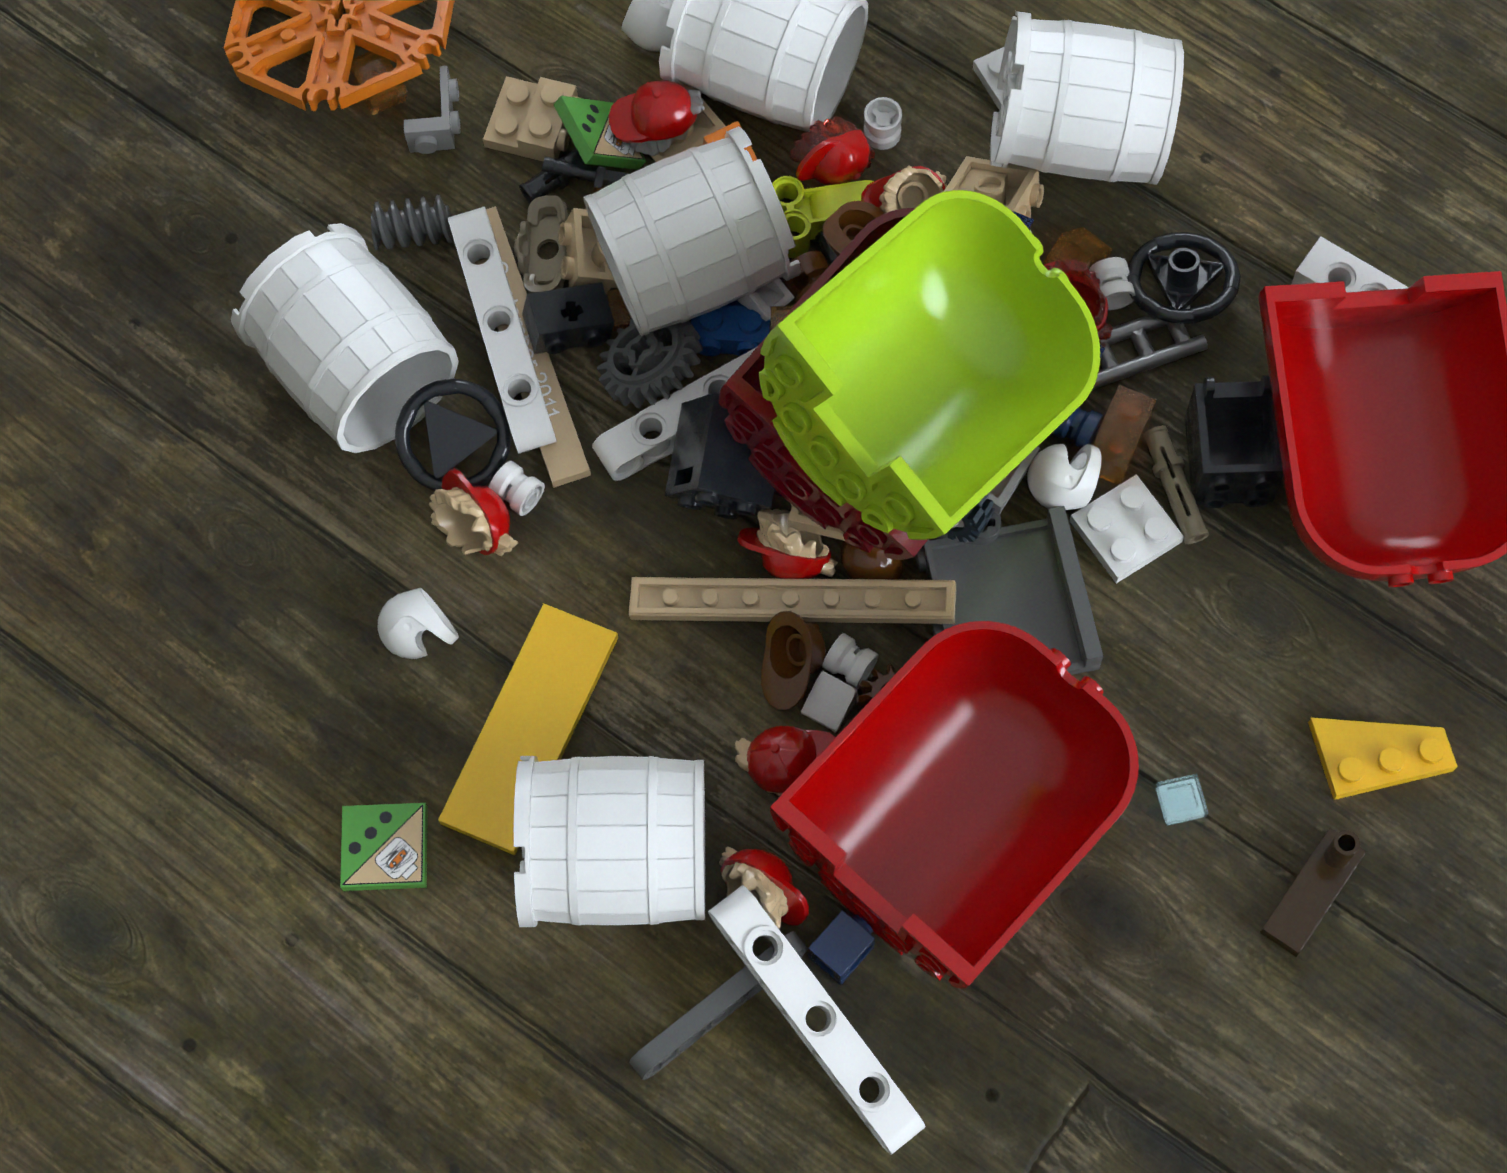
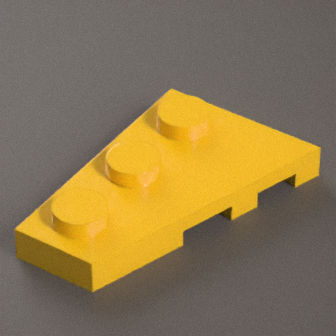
M1310 718L1308 722L1333 800L1453 772L1457 768L1443 727Z

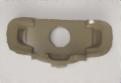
M556 195L537 197L530 203L527 221H521L520 232L514 242V254L518 260V270L524 276L523 284L529 294L562 289L565 280L561 278V263L563 257L567 256L566 246L559 245L558 232L560 224L567 220L568 212L566 203ZM547 242L557 243L559 251L555 257L548 260L539 257L538 252L543 244Z

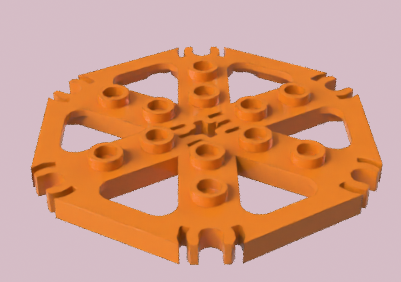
M235 0L224 50L236 76L245 84L305 111L307 102H309L311 110L316 111L318 103L326 99L331 110H336L339 104L341 109H344L423 74L421 69L428 70L430 65L425 55L433 54L440 57L442 53L439 46L444 49L446 48L454 0H434L438 2L433 27L428 30H421L391 17V15L425 0ZM270 7L293 17L248 37L253 14L259 8ZM356 45L397 63L391 72L377 75L366 80L361 85L353 86L348 84ZM312 50L306 81L299 88H293L267 76V72L272 67Z

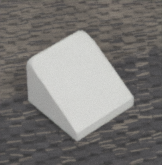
M778 278L759 288L749 296L742 297L737 301L749 310L758 312L762 319L768 321L795 297Z
M821 671L801 710V714L837 733L856 702L857 690L834 676Z

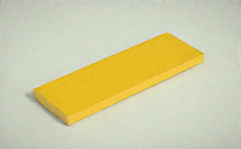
M543 603L438 819L441 825L516 855L519 847H514V799L518 761H522L520 756H537L538 762L561 760L618 640L617 632Z

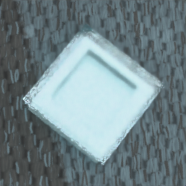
M1197 774L1156 783L1155 789L1166 826L1207 817L1208 809Z

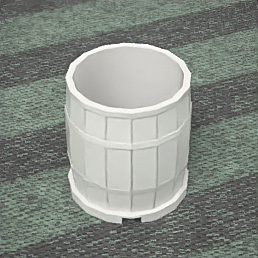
M674 0L666 22V26L673 28L674 32L670 48L662 45L660 50V78L676 82L680 85L685 84L695 90H699L714 101L717 100L742 112L765 119L770 123L806 131L815 136L825 128L833 116L855 68L868 20V2L866 0Z
M1016 11L1015 15L1017 17L1013 16L1010 22L999 72L997 90L1004 91V106L1001 105L999 112L993 113L990 165L1007 168L1008 163L1037 169L1045 173L1049 172L1077 178L1108 182H1144L1157 185L1163 175L1170 154L1180 106L1184 68L1182 40L1168 39L1142 33L1135 29L1102 24L1075 22L1072 20L1031 19V13Z
M739 126L726 131L724 139L699 147H692L623 176L620 180L593 194L584 196L587 213L606 262L627 310L641 336L680 322H687L690 319L719 309L742 297L749 296L759 288L780 277L787 281L799 276L801 273L799 260L789 262L788 250L796 246L778 196L761 159L753 161L749 152L744 150L745 147L752 145L746 132Z
M339 223L328 225L327 228L330 232L323 233L317 237L310 230L299 234L268 255L247 278L240 290L245 301L240 311L236 308L233 309L231 323L239 338L245 345L254 347L269 371L273 373L289 395L308 414V417L326 431L342 450L359 453L376 449L394 440L396 422L406 401L417 390L437 380L453 379L459 360L454 347L444 338L428 312L422 308L407 288L389 271V268L379 262L368 251L364 238L355 229ZM443 396L434 397L429 401L437 404ZM424 405L418 410L412 427L425 417Z
M520 756L522 761H518L514 799V847H522V857L525 858V860L520 862V872H514L515 900L519 927H536L538 921L571 923L572 925L581 926L654 925L683 920H705L704 760L691 761L654 756L573 757L571 759L538 762L537 756Z

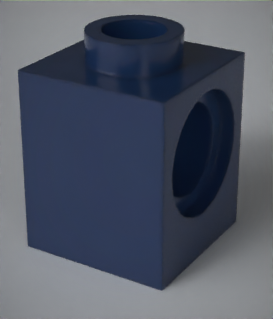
M842 910L808 948V958L841 986L874 949L875 938L871 935L874 930L857 914L850 917Z

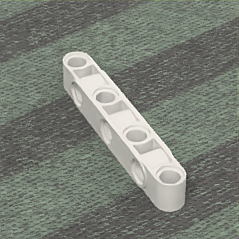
M485 206L448 217L518 454L557 442ZM483 258H487V259H488V260H487L485 263H483V264H480V265L474 264V263H475L477 260H479V259H483ZM499 325H509L504 331H494ZM521 392L530 393L523 400H514V397Z
M756 348L685 386L681 390L674 392L670 395L669 399L664 398L656 402L655 405L647 407L635 416L601 434L594 441L592 448L611 478L615 481L623 480L672 454L682 403L711 393H720L723 385ZM649 431H657L661 433V435L655 439H646L643 437V435Z
M742 885L710 909L708 914L717 928L880 1145L892 1155L925 1128V1124L752 893ZM757 937H765L772 942L774 954L769 961H762L755 957L752 945ZM815 1006L821 1008L827 1018L825 1027L819 1032L811 1030L806 1024V1014L810 1008ZM867 1077L877 1081L880 1091L878 1097L871 1103L865 1102L859 1094L860 1084Z

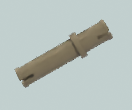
M1162 425L1149 429L1143 434V438L1147 443L1155 464L1152 470L1155 477L1161 479L1170 506L1184 536L1185 544H1193L1202 541L1209 536V532L1204 525L1196 500L1184 474V460L1181 456H1177L1166 426ZM1163 454H1165V456H1166V459H1167V461H1168V464H1169V466H1170V470H1171V472H1172V474H1173V476H1174V479L1171 477V474H1170V472H1169V469H1168L1167 463H1166V461H1165V459H1164V457H1163ZM1177 491H1179L1182 496L1189 516L1186 515V512L1184 510V507L1182 505V502Z

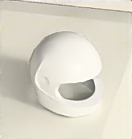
M632 0L621 30L635 44L647 51L660 52L662 45L670 48L674 29L666 26V22L674 0Z
M1055 444L1038 452L1027 472L1028 487L1033 497L1048 509L1065 506V510L1085 507L1093 496L1101 468L1100 449L1086 444L1077 452L1070 464L1068 452L1064 444Z
M422 588L399 593L389 599L382 607L378 617V633L382 643L391 653L402 658L418 659L427 656L421 639L425 630L432 632L450 645L459 638L458 633L446 615Z

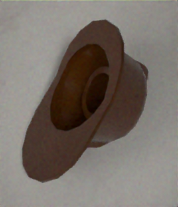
M863 201L847 202L826 219L822 226L823 236L838 257L868 223L885 213L871 203Z
M781 611L771 619L766 634V647L761 670V686L768 703L778 710H789L798 705L805 695L810 675L822 667L826 657V645L819 625L805 622L800 615L792 611Z

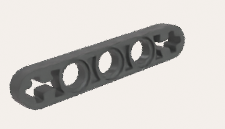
M794 931L785 935V938L801 958L807 952L808 947ZM774 946L769 947L757 958L762 961H769L774 954ZM745 966L640 1049L629 1061L630 1065L642 1080L650 1078L763 988Z

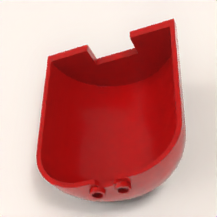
M1502 272L1423 276L1406 289L1346 292L1344 281L1265 286L1260 291L1258 300L1288 509L1293 527L1299 539L1310 553L1321 563L1341 574L1363 580L1388 581V587L1408 586L1414 584V580L1428 578V584L1451 582L1454 580V573L1483 566L1507 553V303Z
M973 621L958 624L930 638L770 806L771 816L777 828L782 832L786 829L790 831L788 834L790 838L789 846L805 865L812 867L814 864L817 865L820 869L818 874L822 879L821 883L853 915L857 914L872 927L873 933L900 955L903 953L908 954L909 951L917 956L914 961L921 970L939 981L946 974L951 977L948 980L953 987L960 989L967 988L1119 819L1131 801L1139 770L1137 746L1131 729L1119 710L1102 695L1104 692L1101 686L1088 676H1084L1080 681L1073 677L1067 671L1071 666L1069 659L1058 649L1051 648L1050 650L1024 630L993 621Z

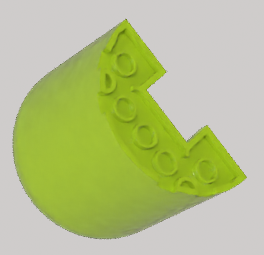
M967 190L945 191L928 198L773 328L764 340L760 354L765 356L764 369L759 372L762 395L764 399L771 401L777 417L772 422L790 454L810 479L839 506L844 505L846 502L855 509L862 512L861 517L864 523L883 532L889 533L892 529L907 532L908 538L913 540H927L945 535L1087 399L1096 383L1100 367V342L1089 308L1062 270L1058 268L1048 270L1042 264L1039 258L1043 254L1041 242L1034 237L1016 214L997 200L984 194Z

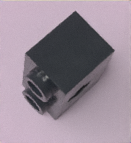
M602 282L527 294L522 312L534 354L545 352L558 354L566 349L581 346L587 348L598 347L610 339L615 323Z

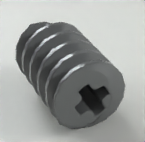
M436 195L433 207H429L425 197H420L419 206L414 209L409 198H405L403 210H399L395 201L390 200L387 212H383L378 201L374 202L371 213V230L375 250L378 251L381 239L386 249H393L396 238L401 247L408 248L411 236L417 246L424 245L426 235L429 236L432 244L438 245L442 233L448 243H453V235L448 222V217H451L449 206L444 205L440 195Z

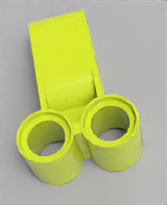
M782 176L773 181L772 185L779 201L783 198L794 200L790 203L780 201L790 230L801 234L792 236L796 247L788 250V258H796L807 253L810 247V240L815 239V236L822 231V226L826 219L847 202L861 201L862 192L868 184L874 181L862 180L804 189L802 183L792 176Z

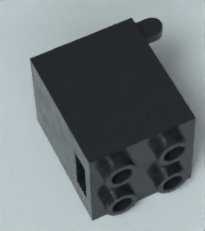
M1262 375L1261 381L1227 383H1215L1214 377H1205L1203 383H1196L1194 385L1185 414L1191 491L1196 504H1204L1207 508H1221L1232 503H1244L1248 507H1260L1268 504V502H1273L1284 475L1269 375Z
M711 393L682 403L665 497L677 499V505L682 508L701 510L703 506L714 509V515L717 517L733 520L737 519L738 515L754 516L755 511L771 508L774 488L748 460L752 454L746 444L735 441L724 421L728 417L729 412L728 409L719 404L720 393Z

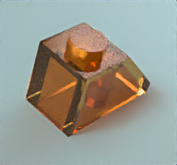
M1118 386L1093 445L1099 448L1101 452L1100 478L1117 485L1122 484L1143 438V434L1150 423L1156 399L1124 386Z

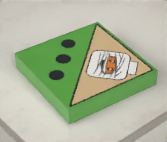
M560 96L553 104L585 164L639 170L646 162L642 152H636L635 148L630 146V143L618 140L612 133L609 125V112L614 103Z
M426 803L342 806L340 888L343 891L427 888L428 806Z

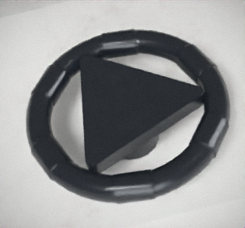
M1171 232L1154 237L1143 244L1128 262L1129 274L1127 279L1128 282L1133 284L1135 296L1130 294L1132 300L1141 310L1162 321L1177 324H1194L1211 319L1223 312L1233 302L1239 291L1241 275L1234 256L1224 245L1201 234ZM1178 246L1201 249L1219 262L1200 260L1199 255L1194 250L1188 248H1179L1173 251L1170 256L1155 255V253ZM1147 260L1169 307L1148 296L1141 286L1140 280L1143 265ZM1224 268L1226 275L1221 294L1210 303L1186 309L1223 273Z
M455 378L437 380L417 390L402 407L395 427V445L402 466L413 480L432 491L442 489L443 479L440 477L497 433V443L489 463L477 474L466 477L472 486L487 485L492 481L496 472L505 464L511 450L512 436L505 410L496 397L476 383ZM454 394L469 396L480 402L494 420L496 428L437 405L429 400L434 397ZM423 405L434 475L426 471L413 454L410 445V430L418 410Z

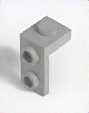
M440 66L442 117L404 120V134L410 153L430 154L436 150L455 149L454 134H460L461 127L459 112L453 111V102L459 101V88L457 78H450L448 66Z

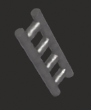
M1151 315L1098 332L1100 364L1103 370L1099 371L1093 389L1208 349L1206 338L1204 335L1190 338L1184 324L1155 319ZM1167 325L1175 344L1154 351L1146 332ZM1131 338L1139 357L1118 364L1109 345Z

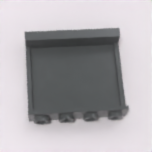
M1065 506L1048 509L1047 519L1001 527L997 539L988 545L968 544V540L963 543L958 539L951 540L949 538L932 541L928 539L915 555L919 573L926 572L928 580H955L956 582L955 624H932L933 636L949 627L966 622H1000L1024 630L1050 650L1051 648H1056L1061 651L1071 663V666L1067 669L1071 675L1100 669L1103 653Z

